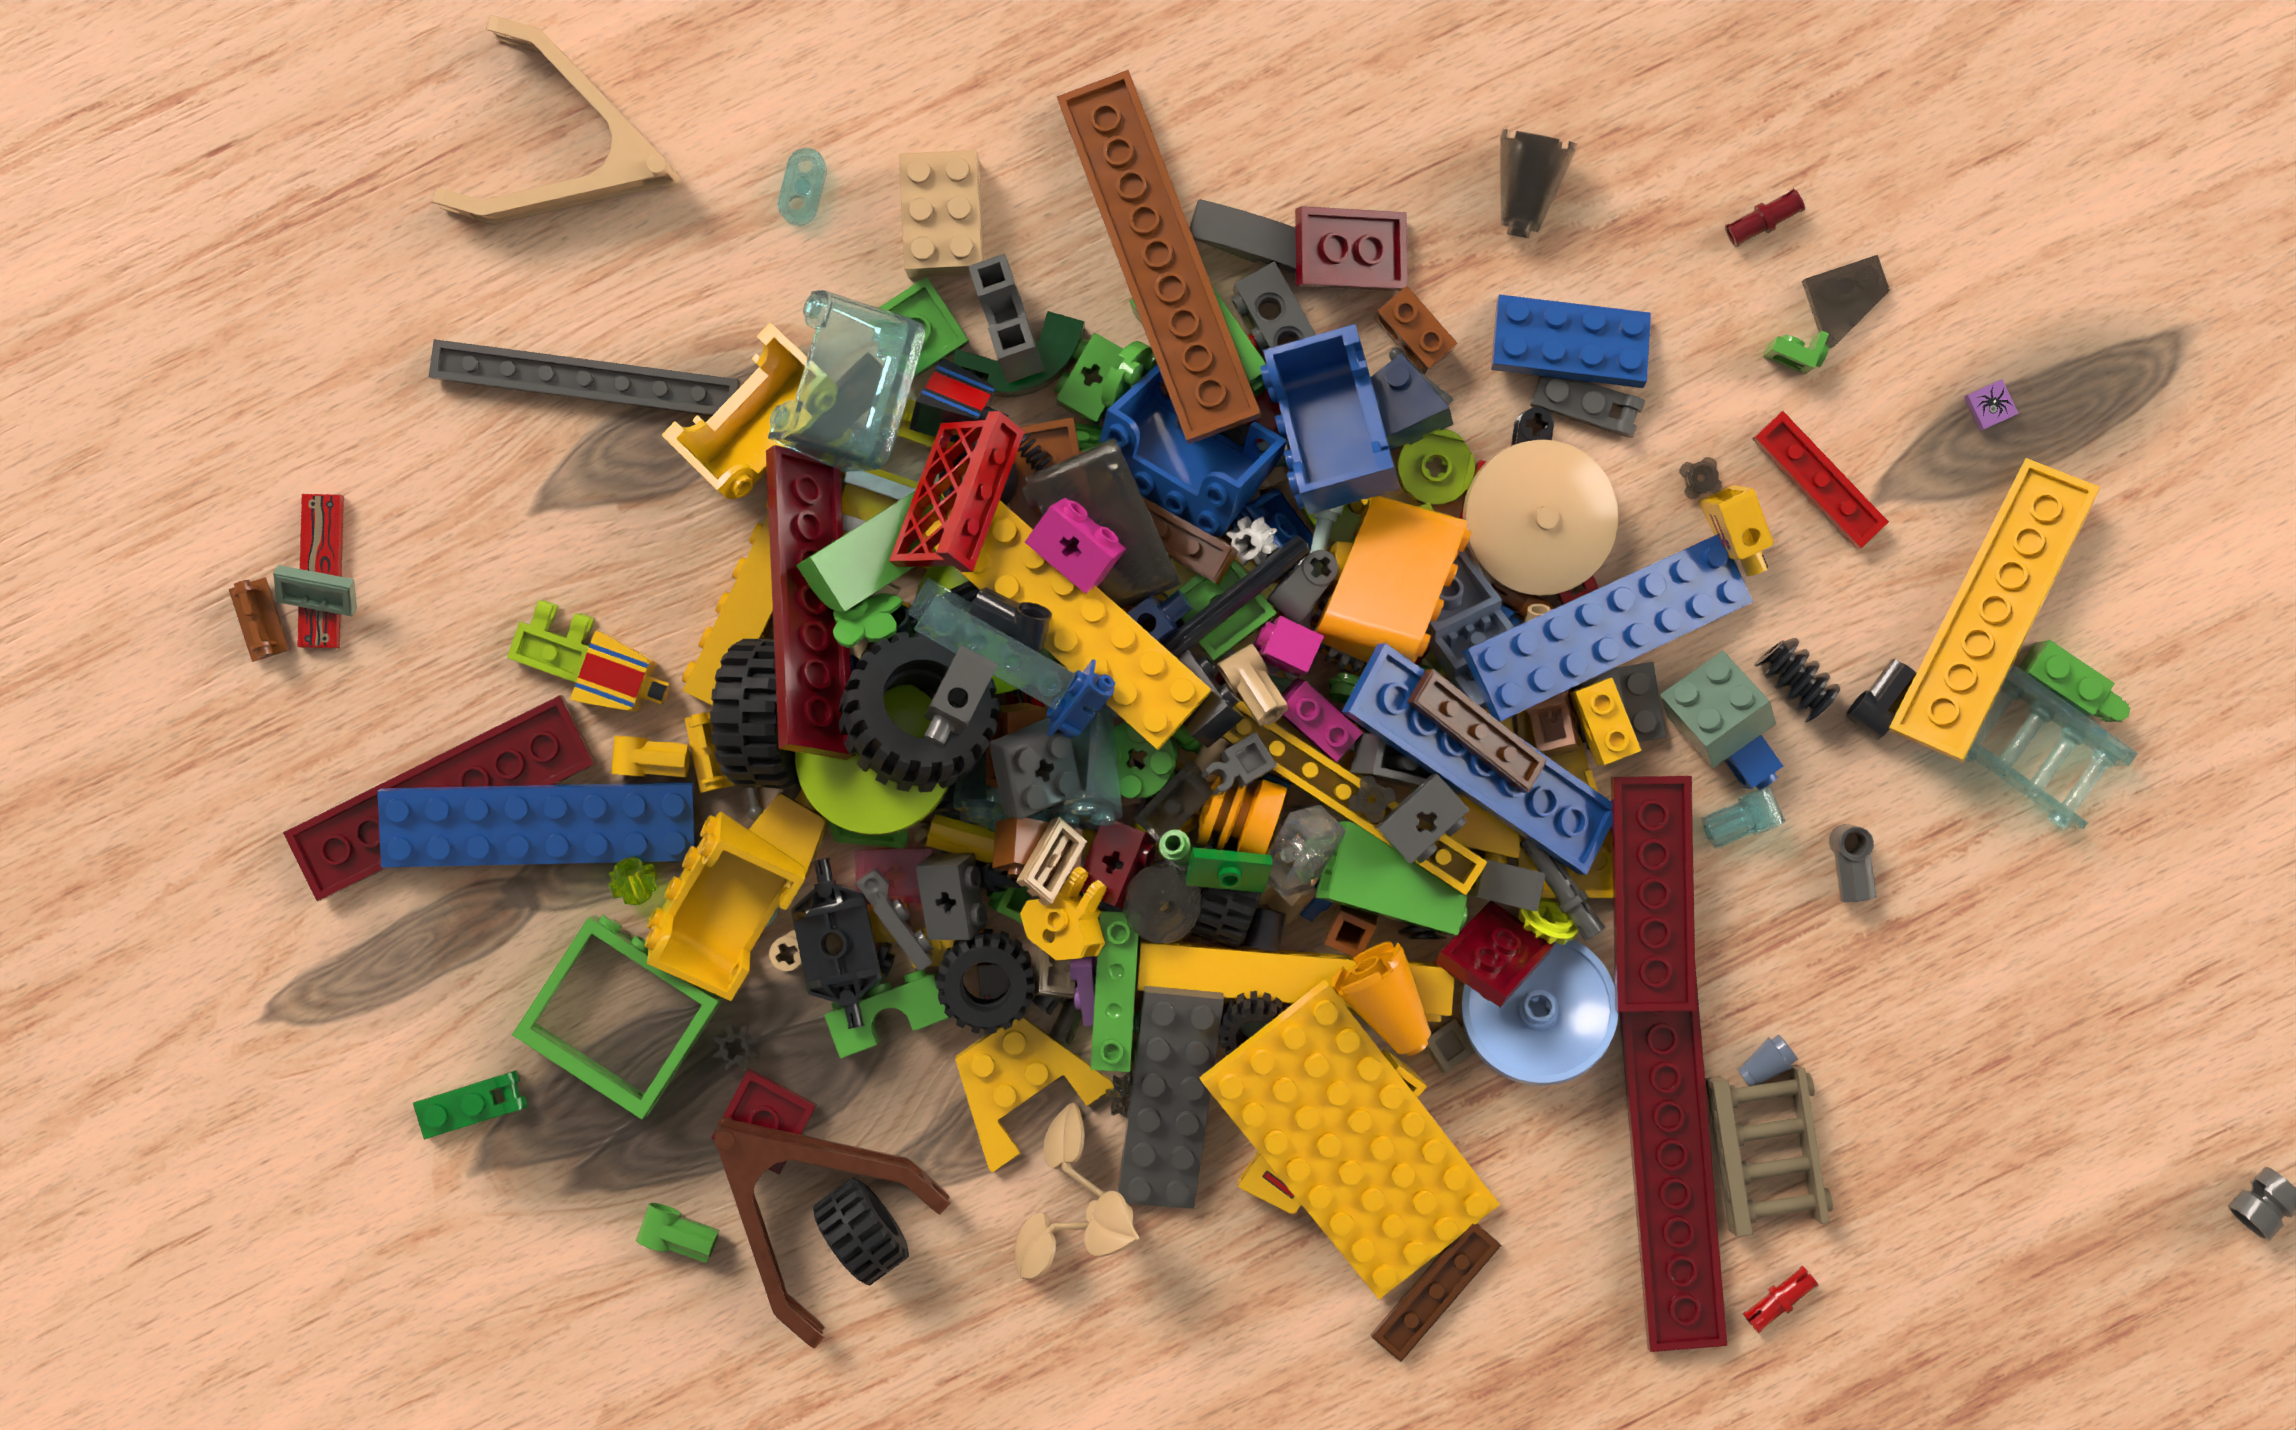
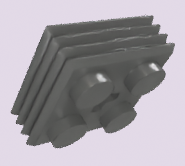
M1049 718L989 743L1005 815L1021 820L1081 793L1071 738L1065 737L1060 732V729H1057L1051 737L1047 736Z

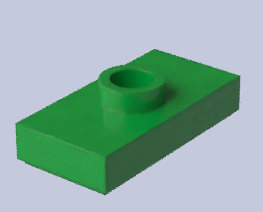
M1193 847L1185 875L1186 885L1264 893L1273 866L1272 855Z

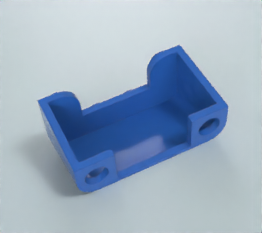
M1156 365L1107 410L1096 454L1097 462L1100 469L1106 475L1210 535L1220 537L1224 535L1277 465L1283 455L1287 440L1254 421L1250 425L1244 447L1220 433L1188 445L1171 399L1160 388V381H1163L1158 365ZM1257 438L1264 439L1270 444V447L1264 453L1257 446Z

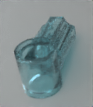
M1770 786L1752 791L1738 798L1739 802L1701 818L1704 831L1714 848L1724 846L1751 833L1755 835L1768 831L1786 822Z

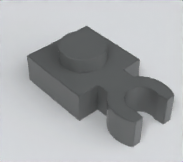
M1255 732L1224 750L1220 754L1224 763L1214 762L1210 764L1201 775L1203 778H1206L1211 774H1218L1222 778V784L1213 791L1215 796H1219L1232 786L1234 779H1236L1242 789L1272 771L1277 764Z

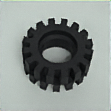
M1250 991L1249 999H1246L1244 993L1237 995V1003L1231 999L1227 1003V1010L1223 1009L1220 1024V1043L1222 1048H1225V1054L1229 1055L1250 1038L1242 1034L1240 1030L1242 1025L1252 1021L1268 1024L1287 1009L1286 1006L1282 1008V1001L1276 997L1271 1002V994L1264 992L1263 998H1257V991Z

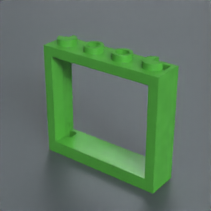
M604 914L600 918L595 915L587 918L512 1036L640 1119H643L650 1114L724 998L648 965V948L644 946L646 941L644 938L635 935L632 939L620 931L622 925L616 920H611ZM593 935L702 1005L646 1093L635 1088L537 1024V1021Z

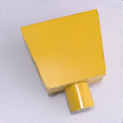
M801 789L796 799L784 792L779 793L749 830L805 867V878H807L812 872L813 861L817 858L829 824L827 819L816 811L803 792V789Z

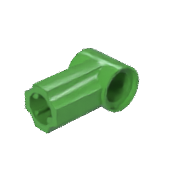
M649 1203L636 1242L649 1249L661 1252L671 1250L707 1263L715 1248L720 1230L682 1217L680 1211L667 1205Z

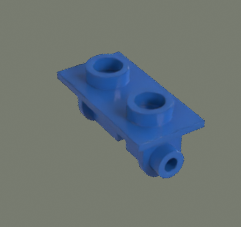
M1092 659L1083 671L1077 670L1069 681L1066 693L1062 697L1056 696L1051 702L1046 714L1050 719L1047 736L1051 737L1057 729H1060V732L1067 738L1079 736L1095 714V711L1085 707V705L1099 711L1113 695L1115 682L1108 675L1100 676L1094 673L1096 660Z

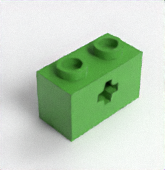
M1095 332L1089 341L1083 338L1073 356V359L1077 360L1071 374L1067 372L1062 374L1054 389V392L1059 394L1056 398L1057 405L1098 426L1106 409H1108V407L1102 404L1101 400L1103 385L1111 366L1119 369L1124 361V358L1119 356L1123 348ZM1094 370L1099 371L1101 383L1093 382L1090 386H1087L1086 378L1083 374L1085 372L1092 374Z

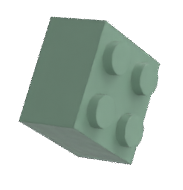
M1723 650L1660 694L1667 717L1712 768L1776 724L1770 701Z

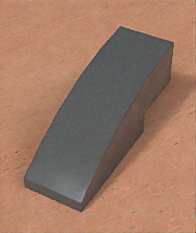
M1202 199L1197 201L1189 227L1194 240L1251 262L1260 261L1270 264L1275 261L1279 269L1296 274L1295 227Z

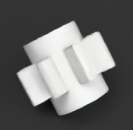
M1245 516L1237 521L1239 528H1234L1227 533L1232 538L1231 546L1238 550L1236 556L1241 559V565H1245L1252 558L1259 565L1267 559V554H1271L1278 549V546L1272 543L1274 539L1273 534L1277 530L1276 528L1271 529L1264 523L1263 516L1256 519L1253 523H1251L1248 516Z

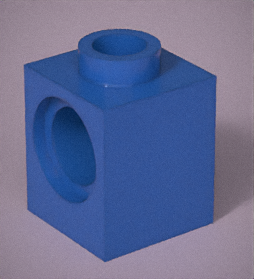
M1762 735L1724 760L1745 789H1752L1756 786L1758 790L1767 787L1778 778L1775 772L1784 767Z

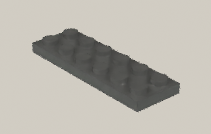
M1155 986L1144 987L1117 1190L1124 1197L1126 1203L1194 1209L1211 1094L1199 1077L1215 1066L1224 996L1221 992Z

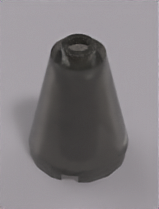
M1502 129L1500 134L1501 225L1508 226V235L1529 239L1531 231L1539 232L1574 157L1577 143L1569 141L1568 148L1566 149L1561 148L1562 142L1557 138L1516 131L1515 138H1509L1510 131Z

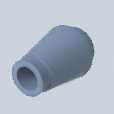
M1778 1034L1773 1039L1768 1037L1738 1071L1748 1085L1753 1086L1792 1069L1791 1064L1797 1061L1798 1058L1785 1040Z

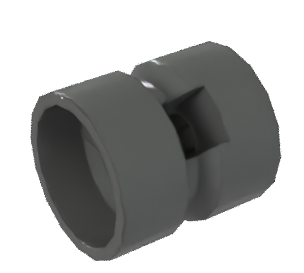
M2264 1167L2250 1182L2252 1190H2242L2231 1201L2228 1208L2252 1232L2260 1238L2270 1241L2284 1226L2282 1218L2284 1216L2293 1217L2296 1214V1187L2273 1169Z

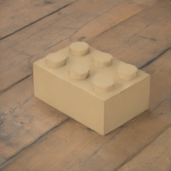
M976 150L899 154L904 269L908 278L970 275L968 266L984 261L979 159Z

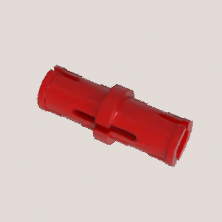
M1802 1265L1779 1286L1775 1287L1772 1285L1767 1289L1769 1294L1742 1314L1759 1334L1762 1332L1761 1330L1782 1313L1786 1312L1789 1314L1793 1311L1792 1305L1813 1288L1819 1286V1284L1811 1274H1808V1270Z

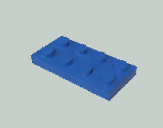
M1499 294L1496 302L1491 370L1644 388L1648 372L1651 313Z

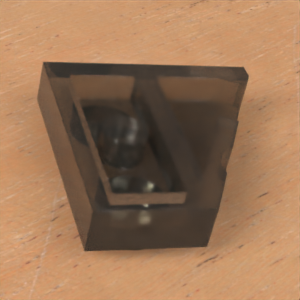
M1878 255L1806 278L1802 281L1818 331L1822 330L1829 333L1825 345L1830 347L1829 349L1833 348L1890 291Z

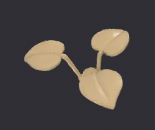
M1074 1102L1068 1104L1049 1126L1044 1139V1157L1049 1167L1058 1169L1062 1166L1063 1171L1096 1195L1098 1199L1091 1201L1087 1207L1086 1219L1088 1222L1053 1223L1049 1226L1047 1215L1037 1213L1023 1224L1015 1246L1016 1268L1022 1279L1039 1278L1050 1268L1056 1251V1241L1053 1234L1057 1231L1086 1230L1084 1237L1086 1249L1091 1255L1097 1257L1118 1253L1139 1240V1236L1132 1225L1133 1210L1131 1206L1126 1204L1124 1197L1116 1191H1101L1072 1169L1071 1163H1075L1080 1159L1085 1141L1081 1112L1077 1103Z

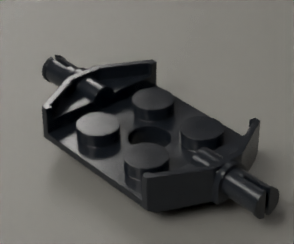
M830 858L813 861L818 884H814V889L791 909V915L808 994L839 1003V1007L844 1006L848 1029L865 1026L859 1004L861 1002L860 998H863L884 980L887 974H881L865 895L859 889L836 884V880H833ZM831 933L838 934L843 941L842 951L838 955L831 954L826 948V939Z

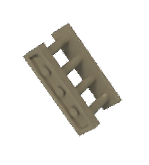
M1796 1064L1791 1065L1793 1068L1789 1070L1791 1080L1735 1088L1734 1085H1729V1080L1721 1076L1705 1078L1729 1231L1737 1237L1753 1235L1751 1223H1756V1218L1811 1210L1812 1218L1821 1224L1830 1223L1828 1211L1833 1210V1203L1829 1189L1824 1188L1810 1101V1096L1815 1094L1814 1083L1811 1074L1806 1073L1805 1068ZM1793 1095L1797 1118L1747 1126L1735 1123L1733 1108H1737L1739 1103ZM1799 1134L1803 1155L1801 1157L1747 1165L1746 1161L1741 1162L1739 1147L1744 1146L1746 1141ZM1805 1172L1809 1195L1753 1203L1751 1199L1747 1200L1745 1185L1750 1184V1180Z

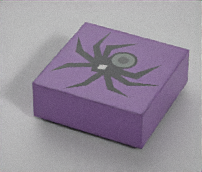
M2003 379L1964 396L1980 431L2019 414Z

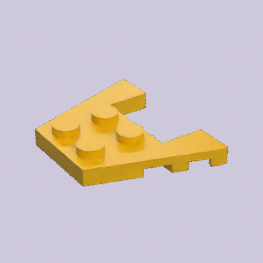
M1025 1016L1020 1021L1015 1019L1012 1027L1004 1030L1003 1026L998 1027L997 1033L986 1034L955 1056L981 1146L991 1173L1020 1154L1019 1147L999 1119L1060 1076L1064 1075L1086 1106L1115 1087L1111 1078L1098 1070H1091V1065L1086 1060L1064 1047L1057 1039Z

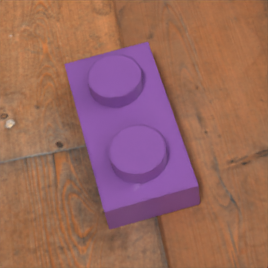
M1097 956L1071 959L1070 963L1071 980L1077 981L1078 984L1075 989L1076 1010H1081L1084 1026H1093Z

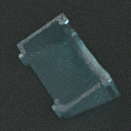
M825 290L812 291L804 304L803 314L807 326L816 329L796 398L795 400H789L782 405H778L773 410L770 417L771 429L768 439L843 472L880 469L889 459L923 346L925 327L911 318Z

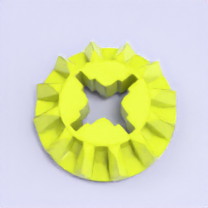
M1540 898L1537 911L1519 908L1518 919L1524 923V929L1532 931L1536 934V938L1541 937L1545 939L1548 944H1552L1555 941L1560 945H1565L1568 941H1573L1578 932L1577 927L1567 913H1562L1559 909L1560 903L1554 900Z

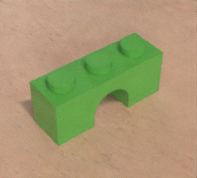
M925 969L922 971L917 970L904 975L905 983L891 988L888 981L874 987L868 993L869 996L861 999L859 1003L865 1026L848 1029L844 1006L839 1007V1003L832 1002L833 1010L828 1011L824 1016L839 1057H846L875 1046L880 1042L875 1027V1020L878 1013L885 1008H896L905 1013L913 1031L947 1019L948 1016L944 1013L945 1006L944 1004L940 1005L938 1000L939 991L936 989L937 972L927 974Z

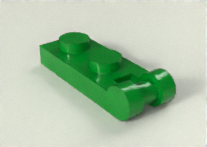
M517 1070L413 1102L423 1139L425 1140L527 1108L526 1098L520 1095L517 1082L520 1081ZM502 1087L506 1101L497 1103L494 1089Z

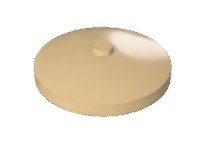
M1532 440L1509 446L1491 457L1479 469L1469 486L1463 506V520L1468 521L1466 529L1472 531L1467 546L1483 572L1507 589L1528 595H1552L1573 589L1595 574L1612 549L1618 526V508L1611 483L1604 471L1590 456L1569 444L1554 440Z

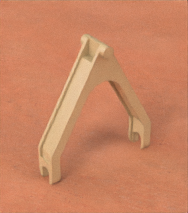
M490 15L486 30L495 34L494 39L543 54L608 122L612 135L610 153L604 164L591 175L485 200L436 187L432 203L438 204V208L487 224L497 225L659 187H674L678 184L680 178L678 172L542 30L520 22Z

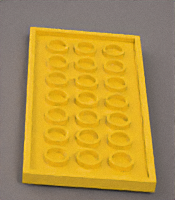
M1325 979L1199 1077L1208 1091L1379 1300L1464 1234L1472 1223H1478L1500 1205Z

